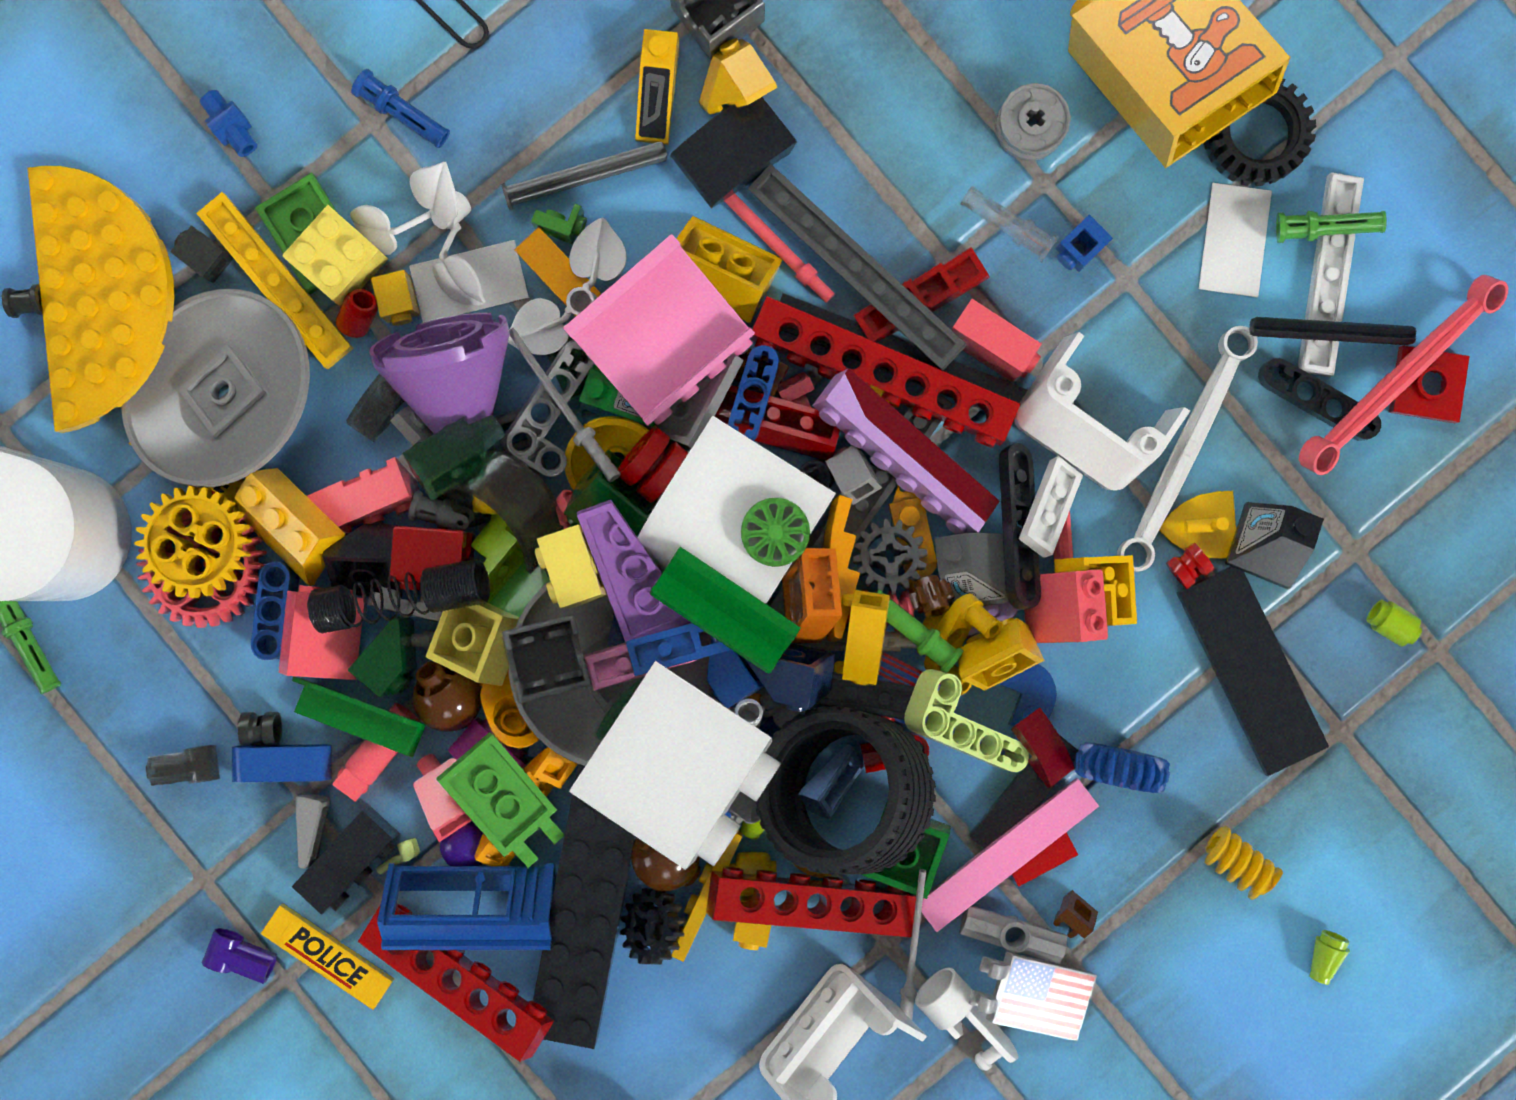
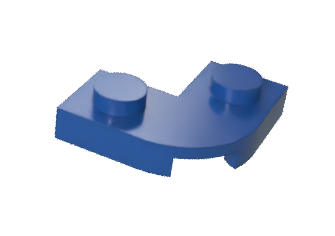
M1037 664L999 683L1020 693L1008 725L1014 727L1039 707L1048 719L1050 718L1056 703L1057 693L1054 680L1044 667Z

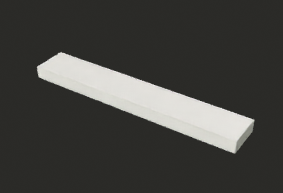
M1337 173L1328 174L1321 215L1359 213L1364 178ZM1356 234L1318 236L1305 320L1342 322ZM1302 339L1298 367L1309 374L1326 377L1334 376L1339 341Z

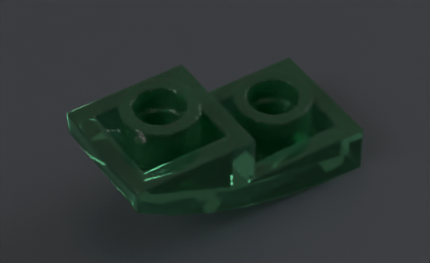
M644 676L628 686L605 711L593 733L597 740H601L606 736L622 712V708L626 706L644 679Z

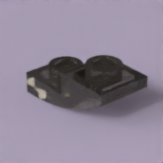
M379 374L359 399L346 422L349 426L374 442L392 423L390 420L395 416L394 412L404 400Z

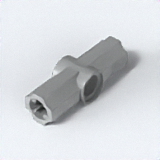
M970 906L964 911L959 931L961 935L1003 947L1011 953H1023L1055 964H1060L1067 948L1068 936L1066 934L1024 922L1016 916H1005L976 906ZM1019 927L1021 928L1019 939L1013 942L1005 940V934L1008 929Z

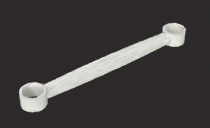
M1235 326L1221 336L1218 343L1221 358L1203 389L1169 457L1135 536L1124 541L1117 550V556H1124L1125 549L1135 542L1140 543L1145 548L1147 553L1146 562L1140 567H1134V572L1144 571L1154 562L1155 550L1152 542L1196 460L1221 407L1239 362L1253 355L1257 349V336L1250 335L1249 328L1246 326ZM1239 333L1247 339L1248 351L1243 356L1235 355L1229 350L1227 345L1229 335Z

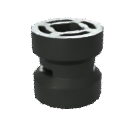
M255 712L241 713L238 721V739L242 746H254L257 742H263L266 746L279 745L282 737V719L279 712H266L264 715H257Z

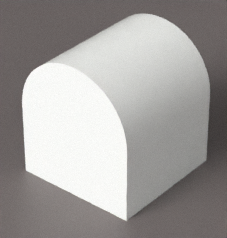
M712 416L660 497L637 538L662 573L677 550L682 547L766 604L792 563L780 567L766 566L755 561L747 553L741 539V526L746 513L753 505L764 499L784 498L795 503L805 513L811 534L836 493ZM777 504L769 505L773 518L776 516ZM788 506L785 507L782 519L785 520L792 514L793 509ZM758 509L755 512V516L763 521H767L763 511ZM801 518L794 520L789 527L802 526ZM749 522L747 525L749 531L761 530V527L752 522ZM802 534L790 535L791 538L798 542H802L804 539ZM749 538L750 546H755L762 538ZM785 543L788 554L792 556L796 549ZM765 545L758 551V556L766 557L768 545ZM778 547L775 548L773 556L775 561H781L782 559Z
M0 446V601H72L93 595L106 587L122 569L131 545L130 517L125 503L118 492L107 481L92 472Z

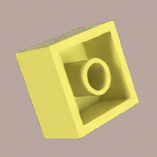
M329 205L321 211L282 255L340 307L348 293L355 289H362L388 260L376 246Z
M575 525L537 538L539 548L535 549V555L540 568H546L551 582L546 583V587L553 604L558 603L560 608L571 609L608 596L581 525Z
M489 603L443 611L425 657L477 683L502 686L509 665L501 633L502 631L515 628L519 617Z

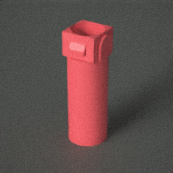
M394 703L389 710L421 722L414 713L399 703ZM364 740L347 760L345 767L342 766L340 768L338 776L332 785L356 802L362 794L368 791L369 785L374 783L398 752Z

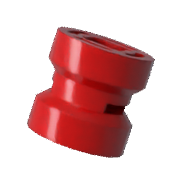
M1192 543L1185 548L1184 554L1180 557H1173L1166 562L1169 570L1185 589L1194 585L1197 577L1207 575L1215 569L1209 558L1196 543Z

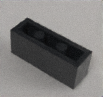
M371 806L362 810L293 884L292 888L321 915L331 908L336 912L350 897L346 891L354 883L360 886L373 873V870L370 868L371 864L377 858L383 861L397 847L393 841L400 833Z

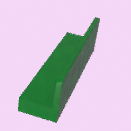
M682 547L677 550L650 591L651 596L768 674L772 672L783 652L801 629V627Z
M293 676V682L304 685L294 710L295 713L406 756L414 757L426 724L317 683Z

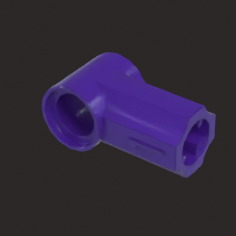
M223 928L215 929L201 962L202 965L212 971L220 973L234 972L262 984L267 982L275 967L277 954L243 941L244 937L237 932Z

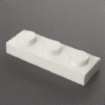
M1060 456L1049 461L1019 537V540L1043 558L1054 553L1083 474Z

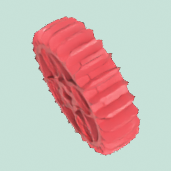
M189 510L185 511L181 518L184 527L192 522V514ZM244 518L238 521L239 524H245ZM171 526L167 527L169 533L175 536L179 535V537L194 544L193 548H208L195 542L194 536L182 535ZM219 526L211 534L215 544L219 543V536L223 532ZM250 526L247 531L243 532V537L250 538V535L254 532L253 527ZM254 537L250 538L252 539L251 543L243 545V550L248 551L251 556L243 557L244 566L246 567L243 570V574L237 569L233 570L238 580L234 582L232 594L228 596L224 591L217 590L213 586L214 593L211 597L220 602L216 606L209 608L193 607L203 596L202 591L199 598H190L187 592L182 600L176 596L175 589L171 592L162 591L164 581L160 584L151 583L155 572L144 573L137 577L139 580H148L149 585L143 588L142 592L154 593L155 595L149 603L151 605L162 603L158 613L169 614L171 612L169 620L178 622L182 619V625L192 626L194 622L197 628L207 627V622L211 627L219 626L220 618L223 622L233 621L231 612L235 615H243L245 613L240 604L245 606L254 605L249 594H257V587L254 585L259 579L258 570H261L265 565L259 562L258 557L267 554L266 551L256 550L255 546L263 540ZM169 541L165 546V553L169 558L175 553L172 548V541ZM144 548L138 550L140 553L145 552ZM208 548L209 553L213 554L216 558L220 557L218 551ZM199 557L196 560L195 569L198 574H202L204 571H200L203 566L199 559L204 558ZM148 561L137 562L136 565L144 568Z

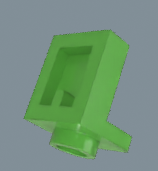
M574 204L568 221H565L566 217L561 213L547 209L546 213L535 210L531 223L534 229L540 227L546 235L573 245L575 237L579 236L585 229L587 218L584 217L582 206Z

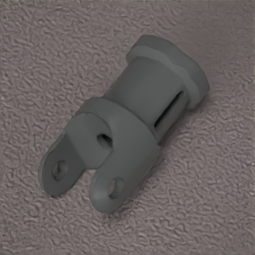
M417 490L411 501L408 517L411 521L420 519L435 523L437 528L440 529L451 528L463 531L473 521L474 512L470 508L460 506L454 500L447 498L443 501L424 496L422 491ZM463 513H468L469 518L463 515Z

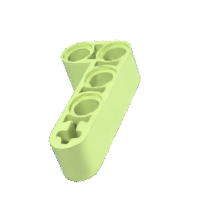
M933 669L925 670L921 673L905 711L904 720L909 730L1007 771L1019 772L1026 767L1029 760V752L1021 742L954 713L962 691L961 681L956 675ZM1002 749L1005 751V755H1001Z

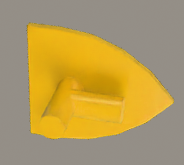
M1233 490L1201 494L1183 502L1168 514L1159 531L1172 544L1184 551L1189 545L1196 543L1208 558H1227L1236 531Z

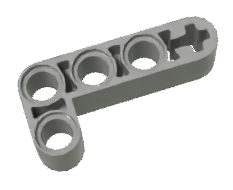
M575 340L567 342L562 347L545 373L550 381L558 374L566 377L568 381L567 388L564 392L559 393L566 403H568L594 363L582 351V355L586 357L584 362L576 361L571 368L577 371L575 377L570 372L559 368L562 362L566 366L571 364L574 359L573 355L570 354L572 349H581ZM540 381L507 430L504 439L507 449L515 457L541 474L554 477L564 471L567 458L559 447L544 437L562 411ZM538 403L546 404L549 409L548 417L541 422L534 421L531 417V410ZM519 432L528 433L530 437L529 445L523 450H517L512 446V438ZM554 451L557 453L558 462L553 468L542 467L541 457L545 452Z

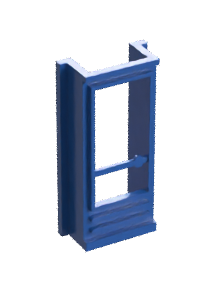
M389 863L377 920L382 938L381 948L382 950H550L552 937L549 914L552 891H554L557 877L554 863H546L545 866H530L529 868L526 866H395L394 863ZM399 891H475L472 915H395ZM481 891H509L506 915H478Z

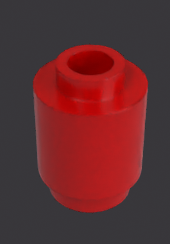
M355 289L345 296L336 317V326L344 335L360 338L368 333L378 311L375 296L365 289Z

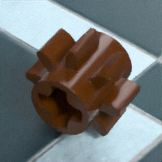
M930 575L915 582L916 592L909 594L914 610H918V613L924 612L925 617L931 618L942 615L950 609L948 600L954 599L955 596L950 583H946L945 579L939 580L937 575Z

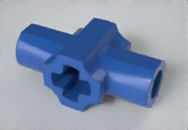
M211 90L203 95L200 99V104L210 116L205 122L224 146L230 144L239 157L248 156L255 151L257 143L247 131L252 126L233 101L227 104L217 90Z

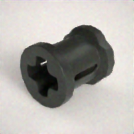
M40 284L32 285L30 289L15 291L12 288H6L2 291V305L8 317L19 318L21 314L36 312L39 315L43 314Z

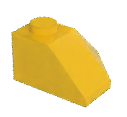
M734 38L720 46L721 51L712 56L699 104L703 110L711 115L721 112L723 104H735L737 108L745 106L778 87L752 45L743 39L738 40Z

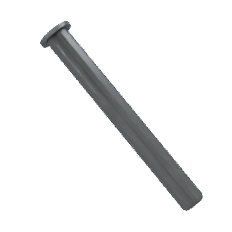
M656 142L510 186H506L505 183L501 185L508 208L513 210V205L666 161L667 152L663 142Z

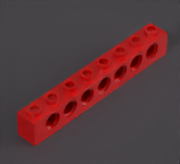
M768 296L752 329L755 334L751 337V340L756 342L755 347L761 345L769 346L787 355L786 360L794 365L805 367V364H809L818 368L817 373L830 380L836 374L848 369L843 365L842 358L847 354H855L860 358L861 365L850 370L881 395L891 406L899 407L900 404L912 408L911 413L916 417L930 421L931 417L944 422L943 427L957 434H962L963 431H966L976 436L974 439L976 442L993 448L995 444L1001 446L1005 442L1021 405ZM791 327L799 335L796 340L785 342L780 338L779 334L782 329ZM815 341H825L830 347L829 352L822 356L814 354L810 347ZM879 367H886L891 371L892 379L885 383L879 382L874 377V370ZM916 380L922 384L923 393L919 396H912L906 391L905 384L908 381ZM943 393L951 395L955 406L949 410L942 409L937 403V396ZM972 407L983 409L986 414L985 422H973L969 417V409Z

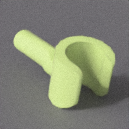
M412 838L398 843L399 854L376 868L377 872L381 875L388 870L389 863L397 865L418 856L420 849L417 839Z

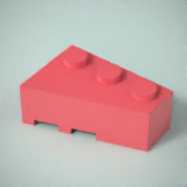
M393 457L386 460L387 466L372 472L371 469H366L359 472V477L346 482L344 480L339 481L307 497L346 536L352 532V527L362 523H381L384 521L383 515L396 511L397 515L408 513L413 496L420 489L416 479L397 460L398 458Z

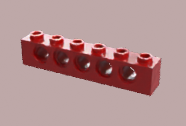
M730 866L723 867L722 871H711L706 913L713 920L912 937L916 895L890 885L878 887L876 882L864 879H856L855 884L843 883V879L833 876H823L822 881L810 880L811 876L801 873H790L789 878L777 877L776 872L769 870H757L756 875L743 874V869ZM748 887H753L754 893L749 901L740 902L742 891ZM786 890L787 896L785 901L780 905H774L776 894ZM819 893L818 904L813 908H808V899L813 894ZM847 897H851V906L847 910L841 911L842 901ZM879 900H884L883 909L879 913L874 914V905Z
M397 903L395 915H412L408 908ZM380 906L378 907L359 938L358 943L517 1061L521 1062L533 1057L554 1020L546 1015L547 1010L542 1005L534 1001H526L518 995L520 991L513 984L507 981L500 982L491 975L492 970L479 961L473 962L464 956L465 950H430L434 956L432 967L428 964L426 958L429 950H382V938L377 924ZM455 970L461 975L459 987L453 981ZM482 989L488 995L487 1006H484L480 1001ZM509 1009L512 1010L516 1016V1023L514 1027L511 1026L507 1021V1012Z

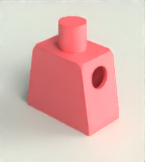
M428 754L417 763V767L423 777L413 783V787L429 826L440 842L472 820L436 780L439 775L457 760L451 758L440 764L434 754Z

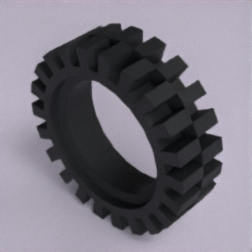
M1282 79L1278 92L1263 102L1278 110L1288 127L1286 147L1279 156L1268 160H1257L1245 156L1233 143L1230 125L1204 142L1205 150L1211 148L1212 153L1208 156L1211 163L1217 160L1220 164L1216 169L1220 173H1223L1225 170L1230 173L1227 179L1234 182L1237 178L1242 179L1241 185L1245 186L1252 182H1255V186H1263L1266 182L1272 184L1291 173L1309 155L1312 149L1309 146L1315 141L1316 134L1311 133L1317 127L1316 119H1309V116L1314 113L1312 105L1306 108L1303 105L1308 99L1303 93L1297 97L1294 94L1298 88L1292 83L1286 88L1283 86L1286 79Z

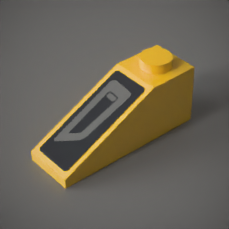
M644 29L640 60L635 141L648 143L663 142V144L669 145L680 50L677 32Z

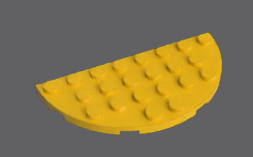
M63 166L27 167L55 432L66 433L100 421V417L106 415L115 407H121L146 382L164 350L165 345L162 342L168 321L172 322L174 279L166 246L163 240L159 239L155 228L150 222L151 218L126 192L96 175L79 169Z

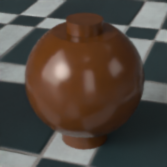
M434 661L427 662L418 669L416 673L418 681L413 690V706L419 719L428 727L441 732H453L468 727L478 715L482 705L480 683Z
M636 837L631 854L632 867L637 877L646 886L658 891H672L682 886H690L698 879L701 870L699 856L685 870Z

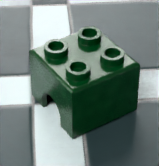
M607 450L605 455L609 457L611 463L618 469L622 460L610 450ZM595 463L575 486L564 511L568 522L573 526L580 525L577 517L578 511L612 500L632 531L638 536L652 512L650 508L657 502L658 498L649 503L636 492L638 482L629 486L619 477L613 482H609L596 465L597 463Z

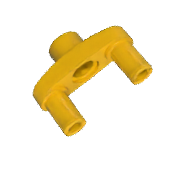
M971 593L958 598L946 613L936 617H926L923 625L929 630L931 628L939 630L941 632L940 636L954 648L962 647L972 626L987 639L996 637L1002 628V623L983 608V603ZM926 656L924 661L925 669L940 671V666ZM954 665L947 672L956 675L961 681V695L971 688L972 684L961 679L959 667Z

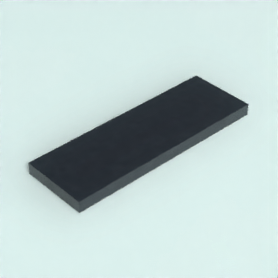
M1230 566L1195 583L1188 589L1176 592L1264 774L1270 776L1328 748L1329 745L1245 573Z

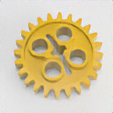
M188 486L186 493L182 488H174V498L169 494L162 493L161 500L163 505L151 502L149 505L154 514L141 515L143 520L148 523L147 526L136 527V531L144 534V539L134 542V545L144 547L145 551L136 556V558L148 561L142 572H155L151 583L160 584L164 581L162 591L171 592L175 589L177 597H185L188 592L190 598H199L201 591L204 596H213V586L217 590H226L224 579L236 582L238 579L233 570L246 569L239 561L240 557L251 556L248 551L243 550V545L251 543L252 539L245 538L242 535L243 532L250 528V525L239 524L238 522L245 513L241 511L232 512L236 502L228 500L223 503L225 494L216 492L212 496L211 488L202 487L199 492L197 487ZM189 510L192 514V522L188 527H184L181 518L183 513ZM171 526L182 535L194 536L195 542L218 551L220 557L216 558L205 549L193 548L194 544L169 533L167 527ZM219 526L223 531V537L219 543L215 544L211 534ZM169 541H173L176 550L174 555L169 558L165 553V546ZM199 557H203L206 562V568L202 574H198L195 569V563Z

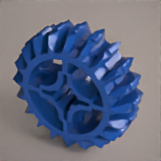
M1090 742L1080 744L1079 751L1076 753L1075 772L1088 780L1150 793L1165 791L1166 783L1169 781L1170 763L1161 757Z

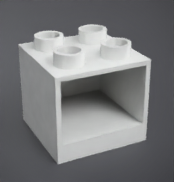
M655 661L569 792L686 870L694 863L698 856L712 866H715L741 826L726 816V812L740 791L754 801H757L781 763L765 753L772 743L770 736Z

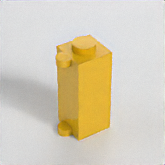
M855 590V594L843 595L842 604L851 607L844 661H836L834 663V671L842 674L843 680H849L857 685L877 684L890 595Z

